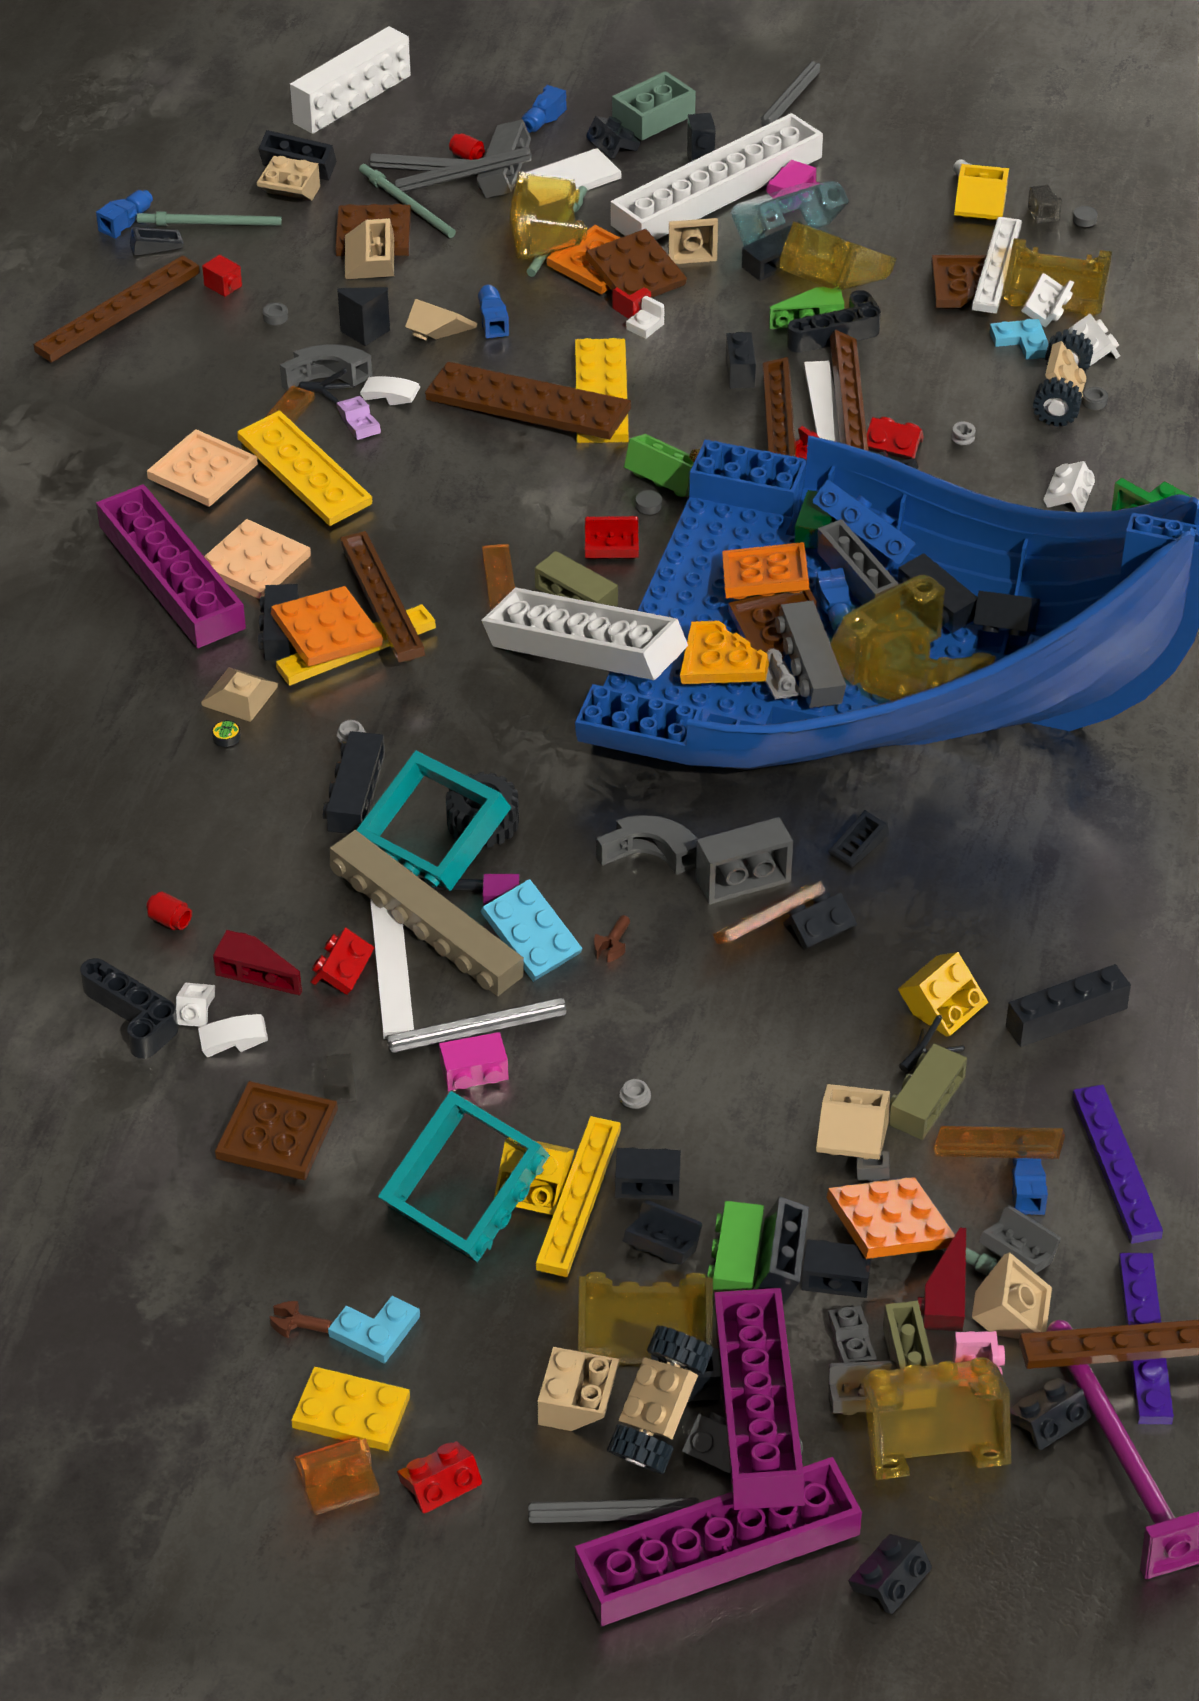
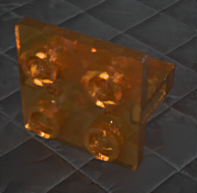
M359 1437L352 1438L295 1457V1464L313 1512L316 1515L380 1494V1489L372 1470L370 1448L366 1438L362 1440Z

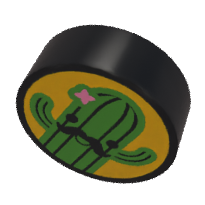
M230 720L216 723L212 728L214 743L221 747H230L237 744L241 739L239 725Z

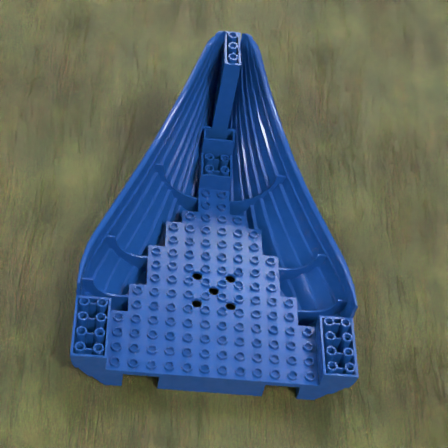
M808 436L807 459L705 439L690 471L689 499L638 608L640 612L677 618L686 641L688 640L691 622L720 621L726 625V629L729 632L740 635L728 611V603L742 599L726 598L722 551L795 543V524L807 491L819 492L827 480H830L856 499L859 495L873 504L870 507L871 510L878 515L881 511L895 520L892 525L915 542L911 552L903 563L899 565L854 533L897 582L898 567L924 553L977 597L980 590L1040 599L1036 632L1026 631V636L1022 637L1009 635V629L999 628V633L982 631L983 625L974 624V621L951 633L947 628L938 624L929 613L920 609L911 598L902 594L900 590L898 609L873 618L849 590V597L852 603L851 608L856 624L854 631L850 635L841 636L832 629L828 615L821 608L816 591L817 571L831 570V568L817 553V549L805 548L809 588L817 601L816 609L846 683L842 704L809 708L806 698L801 695L786 699H774L765 681L682 684L680 673L685 654L684 649L679 657L655 680L610 671L603 686L592 684L575 721L577 740L583 743L686 765L747 770L817 760L890 745H925L1026 723L1072 731L1110 719L1145 700L1174 674L1195 642L1199 629V500L1195 497L1177 494L1153 503L1115 511L1068 512L1043 510L1009 503L976 493L883 455L814 436ZM758 595L747 596L746 598H750V597H754V596H758ZM787 654L782 661H785L787 667L793 675L791 669V659L789 654ZM794 676L795 681L799 687L798 677Z

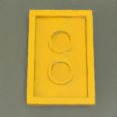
M314 1366L291 1420L292 1428L389 1452L410 1399V1389Z

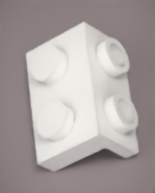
M1043 273L1038 278L1021 311L1032 319H1039L1041 325L1046 328L1052 320L1056 322L1063 314L1064 309L1061 307L1066 305L1073 295L1070 290L1074 282L1069 280L1063 287Z
M1088 314L1068 329L1069 333L1077 330L1076 335H1080L1082 332L1085 334L1084 339L1089 337L1091 340L1090 344H1093V355L1090 366L1109 352L1116 359L1120 357L1116 350L1119 344L1111 333L1109 335L1105 334L1108 332V329L1101 319L1095 321L1092 315Z
M1084 461L1062 464L1056 467L1043 499L1047 507L1071 502L1076 512H1083L1095 483L1093 472L1088 469Z

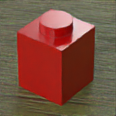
M219 254L202 265L204 286L226 297L242 286L240 265Z

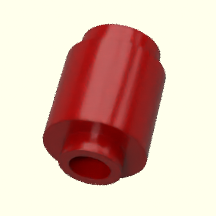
M464 133L455 134L450 140L449 150L453 155L461 159L476 160L483 158L485 154L483 142Z
M163 891L152 895L147 902L148 917L172 930H183L191 921L192 910L188 908L187 903Z

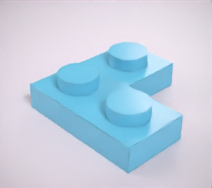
M1039 319L1004 321L990 324V334L995 347L1020 344L1026 360L1045 358L1048 340Z
M394 1296L390 1297L374 1319L345 1306L328 1328L329 1337L385 1364L420 1318V1309Z

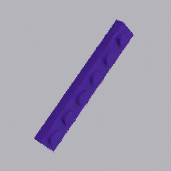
M1104 1085L1074 1089L1073 1101L1130 1243L1162 1239V1226Z
M1120 1253L1119 1269L1126 1325L1161 1323L1153 1253ZM1166 1358L1131 1361L1138 1424H1172L1174 1415Z

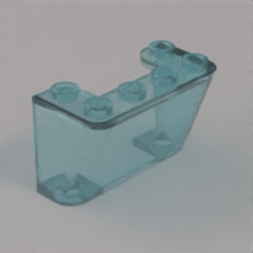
M838 182L801 183L738 203L733 207L731 214L742 242L746 246L764 238L765 232L768 229L784 225L786 222L782 214L800 209L807 224L812 227H821L830 224L849 203L843 187ZM776 216V219L773 222H769L766 220Z

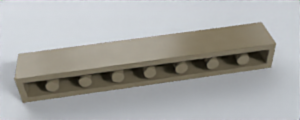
M354 830L330 847V868L337 876H342L352 884L355 890L367 895L377 907H384L390 911L398 923L404 924L420 940H425L433 946L438 954L443 957L446 956L456 964L460 971L468 973L478 981L482 988L490 990L498 997L523 978L524 957L357 830Z

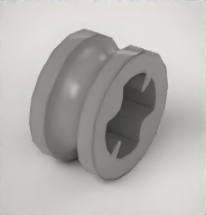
M965 421L954 424L951 436L953 442L960 445L971 444L975 439L976 429L974 425Z

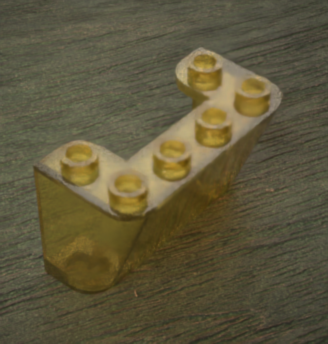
M918 575L845 615L830 641L843 677L853 686L865 680L870 674V665L861 655L900 633L911 642L919 645L931 643L941 637L945 588L930 576Z
M590 1272L586 1276H579V1352L619 1359V1365H641L644 1357L651 1359V1354L647 1352V1348L657 1325L666 1326L678 1332L681 1331L713 1347V1278H706V1275L702 1273L686 1274L685 1279L679 1281V1287H672V1284L668 1282H656L652 1286H639V1283L622 1282L619 1286H613V1281L606 1278V1274L602 1272Z
M979 1357L971 1361L957 1363L944 1361L938 1365L922 1367L910 1365L904 1369L896 1370L875 1369L863 1378L871 1464L876 1480L910 1476V1470L905 1458L970 1451L977 1468L1011 1464L1010 1391L998 1366L988 1358ZM987 1452H994L999 1455L988 1457L982 1454ZM885 1464L897 1465V1467L891 1469L883 1468L882 1466Z

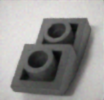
M861 1306L828 1310L831 1330L840 1362L877 1361L869 1339V1326Z

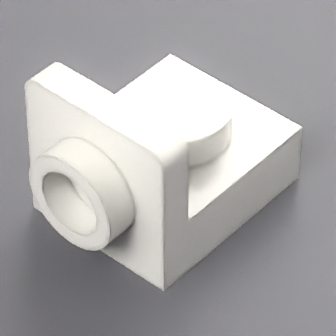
M644 296L642 298V310L626 321V329L645 339L664 325V304Z
M185 983L176 996L178 1025L199 1027L207 1025L208 1007L215 997V985Z

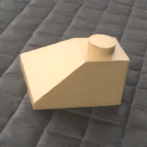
M717 218L669 222L668 255L675 264L717 261Z
M415 299L405 327L413 331L412 336L426 340L427 337L439 339L476 328L478 323L458 313Z
M228 667L201 703L204 707L251 722L277 689L278 684Z
M1010 1252L1006 1253L976 1290L972 1318L989 1332L996 1331L997 1336L1019 1339L1021 1333L1046 1332L1052 1287Z

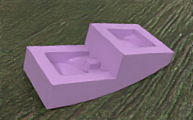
M361 396L336 403L342 419L357 440L381 433L380 424L370 414L369 405Z

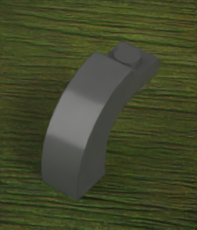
M327 344L303 348L293 352V359L280 365L282 387L288 391L299 386L301 381L308 382L317 378L330 377L344 368L347 369V373L338 379L351 386L358 385L368 380L369 377H373L371 355L358 348L346 345Z
M648 815L631 816L617 820L615 831L596 838V858L603 866L635 853L653 854L663 859L677 875L696 867L697 837L683 825L667 818Z

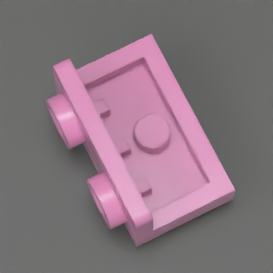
M996 1331L956 1332L951 1373L952 1385L986 1386L988 1400H995L996 1388L1002 1387V1369L999 1366H1004L1005 1364L1004 1346L998 1345Z

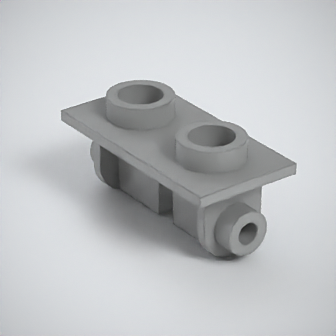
M775 649L768 650L769 667L765 682L774 699H786L801 695L794 676L791 674L785 661H782L781 652Z

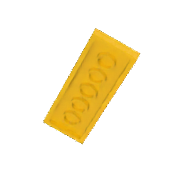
M575 339L576 389L627 399L625 339ZM628 414L610 440L577 433V443L629 442Z
M280 410L237 431L238 440L329 526L372 504V496Z

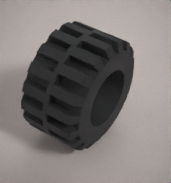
M478 772L476 775L472 773L467 774L466 776L500 792L512 807L484 846L489 848L493 847V844L496 843L500 845L505 842V839H510L513 836V832H516L518 829L519 802L517 789H515L512 782H507V778L503 776L497 777L496 773L484 774V772ZM449 789V792L446 793L447 826L450 834H454V839L458 840L483 805Z

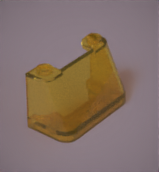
M518 172L510 208V222L517 259H532L580 245L582 240H586L587 226H584L582 220H575L573 210L574 203H578L580 190L576 189L575 179Z
M793 221L781 254L780 267L788 273L835 291H842L887 278L893 271L897 258Z
M1014 238L1003 297L1011 306L1024 305L1038 278L1045 273L1063 287L1069 280L1074 282L1070 290L1073 295L1066 305L1061 307L1064 311L1081 313L1084 316L1091 314L1094 317L1102 312L1111 273L1112 252L1100 250L1098 257L1092 259V255L1087 254L1086 260L1039 254L1038 247H1033L1032 251L1026 247V240Z
M906 629L866 633L860 668V684L866 692L894 701L940 686L994 663L996 656L979 652L973 654L972 657L956 659L940 657L938 660L929 658V638L920 631Z

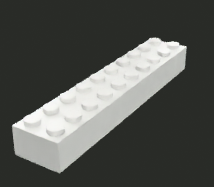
M790 113L612 200L611 226L625 236L647 229L657 240L669 234L670 221L702 218L767 185L790 160L808 165L822 158L823 133Z

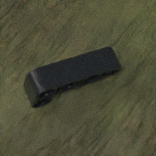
M864 290L853 291L850 294L849 308L790 321L788 324L787 347L790 351L796 353L831 347L830 336L834 330L849 335L857 341L876 337L880 332L881 310L869 292Z
M88 959L81 965L80 972L84 993L89 998L130 1022L127 1027L130 1051L133 1056L140 1059L153 1056L178 1033L176 1007L173 1002L102 959Z

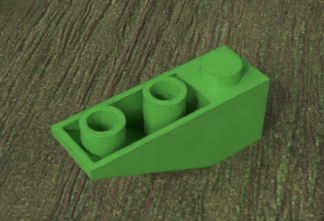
M840 286L815 287L770 306L769 329L788 328L789 322L794 319L844 309L845 304Z

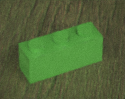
M643 434L630 438L624 468L633 471L635 476L654 481L653 483L656 486L673 490L677 496L688 497L690 471L696 457L654 437Z
M725 1201L724 1213H717L715 1232L720 1233V1238L713 1239L711 1258L716 1259L715 1265H709L707 1284L713 1285V1298H715L714 1292L754 1290L763 1229L764 1205Z

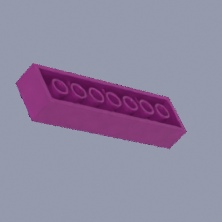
M144 484L96 502L99 527L196 648L246 629L243 603Z
M781 1288L714 1292L734 1510L805 1506L804 1472Z
M830 1457L803 1467L805 1506L734 1510L733 1494L729 1492L575 1546V1570L600 1625L610 1624L860 1535L862 1511L834 1458Z

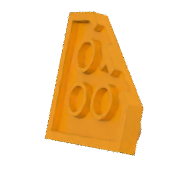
M720 621L691 622L687 640L688 646L685 649L680 673L682 684L766 681L769 667L767 653L761 649L757 651L752 648L748 640L738 633L732 634L726 629V625Z

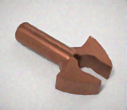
M625 915L620 916L608 936L603 937L595 934L594 952L597 959L601 951L609 947L611 948L607 953V962L614 961L624 955L626 944L619 942L630 924L629 917Z
M288 1301L273 1306L274 1315L286 1316L287 1318L280 1319L269 1316L272 1328L289 1338L290 1331L297 1327L328 1333V1328L333 1323L331 1320L300 1314L298 1312V1301Z

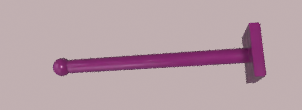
M1055 1320L1050 1323L1047 1331L1071 1330L1072 1327L1064 1320ZM1089 1364L1067 1366L1077 1386L1083 1389L1087 1404L1154 1522V1525L1145 1527L1140 1571L1144 1579H1150L1199 1564V1511L1177 1518L1174 1517Z

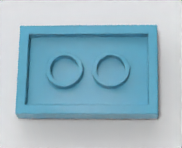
M530 879L486 904L480 911L500 939L524 957L523 969L533 982L577 956L583 949Z

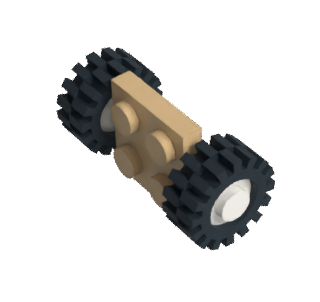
M1065 329L1063 335L1058 331L1055 336L1053 335L1048 343L1045 360H1047L1045 376L1047 379L1044 380L1043 384H1039L1033 402L1035 415H1039L1038 419L1040 421L1046 419L1045 424L1047 425L1054 422V426L1059 427L1061 422L1063 426H1066L1068 421L1072 423L1079 414L1086 382L1085 373L1086 369L1088 370L1090 367L1093 344H1090L1091 340L1089 337L1084 339V333L1081 332L1080 335H1076L1077 330L1069 333V330Z
M657 1325L647 1352L663 1361H667V1363L644 1357L618 1420L640 1430L637 1431L633 1428L617 1424L607 1451L632 1464L664 1474L674 1447L662 1440L656 1439L653 1435L656 1434L673 1439L698 1377L695 1372L704 1374L714 1348L681 1331L678 1332L675 1329Z

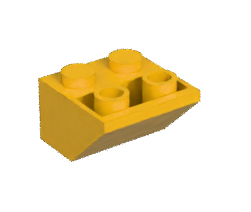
M961 164L954 215L966 218H986L988 220H997L998 217H1003L1009 168Z
M959 952L934 957L898 988L912 1014L931 1026L937 1015L942 1016V1020L936 1030L946 1037L951 1036L988 1003Z
M508 1138L504 1142L494 1198L527 1151ZM535 1141L542 1145L550 1156L542 1167L544 1171L534 1178L530 1184L528 1195L522 1202H518L516 1207L554 1215L571 1169L575 1149Z

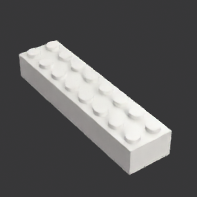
M516 587L481 620L493 647L655 680L688 646L677 618Z

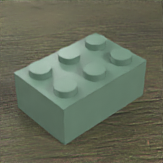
M665 71L612 96V117L622 122L621 126L631 130L636 137L644 140L688 119V114H695L696 91Z

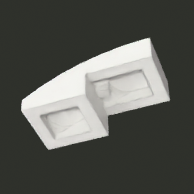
M376 376L368 378L360 393L364 401L386 398L391 406L412 403L420 386L419 383L403 378Z
M261 1014L231 1017L198 1028L202 1051L207 1057L233 1046H236L240 1052H243L268 1041L264 1017Z

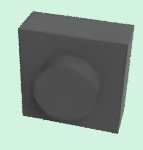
M882 1151L880 1160L857 1157L858 1180L879 1181L881 1179H890L889 1151Z

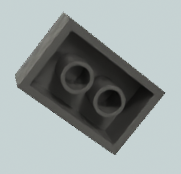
M780 817L697 839L696 881L709 904L791 882L793 840Z

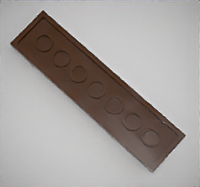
M453 362L445 364L425 391L426 400L609 440L631 410V400Z

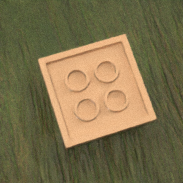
M195 429L147 470V477L149 480L210 507L257 466L258 461L257 456Z
M246 519L204 557L226 584L260 599V596H265V585H279L311 556L310 547Z

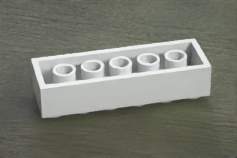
M388 26L290 83L293 123L313 134L411 76L409 36Z

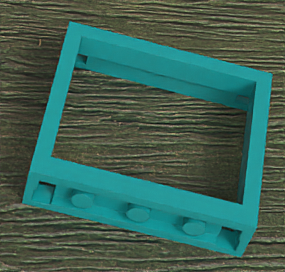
M416 750L358 827L357 831L413 874L424 877L423 879L430 886L437 887L439 885L451 891L512 807L500 792ZM424 776L483 805L438 867L380 837Z
M450 1091L378 1197L391 1209L478 1263L484 1252L492 1248L493 1239L499 1230L505 1228L509 1223L511 1213L518 1202H522L529 1193L530 1184L537 1175L544 1171L542 1167L550 1155L539 1143L453 1091ZM465 1114L470 1115L527 1150L467 1240L405 1202Z

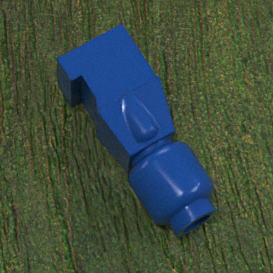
M549 85L543 88V93L538 95L532 105L533 108H530L522 116L529 133L538 131L545 123L557 120L567 110L566 90Z
M137 190L126 199L110 201L107 205L96 211L98 231L115 239L119 237L121 231L125 228H130L137 219V213H144L150 208L153 201L151 193L147 190Z
M484 285L478 293V300L485 337L487 339L497 336H509V316L506 311V305L502 302L497 288L492 285Z
M843 568L817 571L816 591L821 608L828 615L831 627L835 632H838L841 636L850 635L854 631L856 620L851 608L849 586L846 583Z
M1023 1135L1016 1139V1143L1012 1147L1014 1166L1012 1169V1194L1014 1208L1025 1215H1045L1048 1192L1046 1174L1041 1165L1040 1146L1033 1137Z

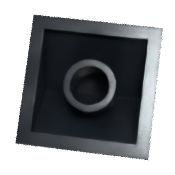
M388 287L337 289L340 332L366 346L390 331Z

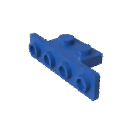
M830 480L824 483L813 499L814 504L836 520L842 519L854 533L899 565L903 563L915 546L913 540L892 525L895 521L883 511L878 515L870 509L873 504L861 495L856 499Z

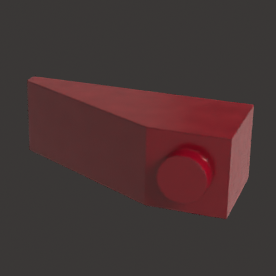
M226 930L213 954L216 976L301 995V975L297 968L255 936Z
M959 1228L925 1284L924 1297L917 1298L925 1329L963 1331L965 1319L966 1228Z

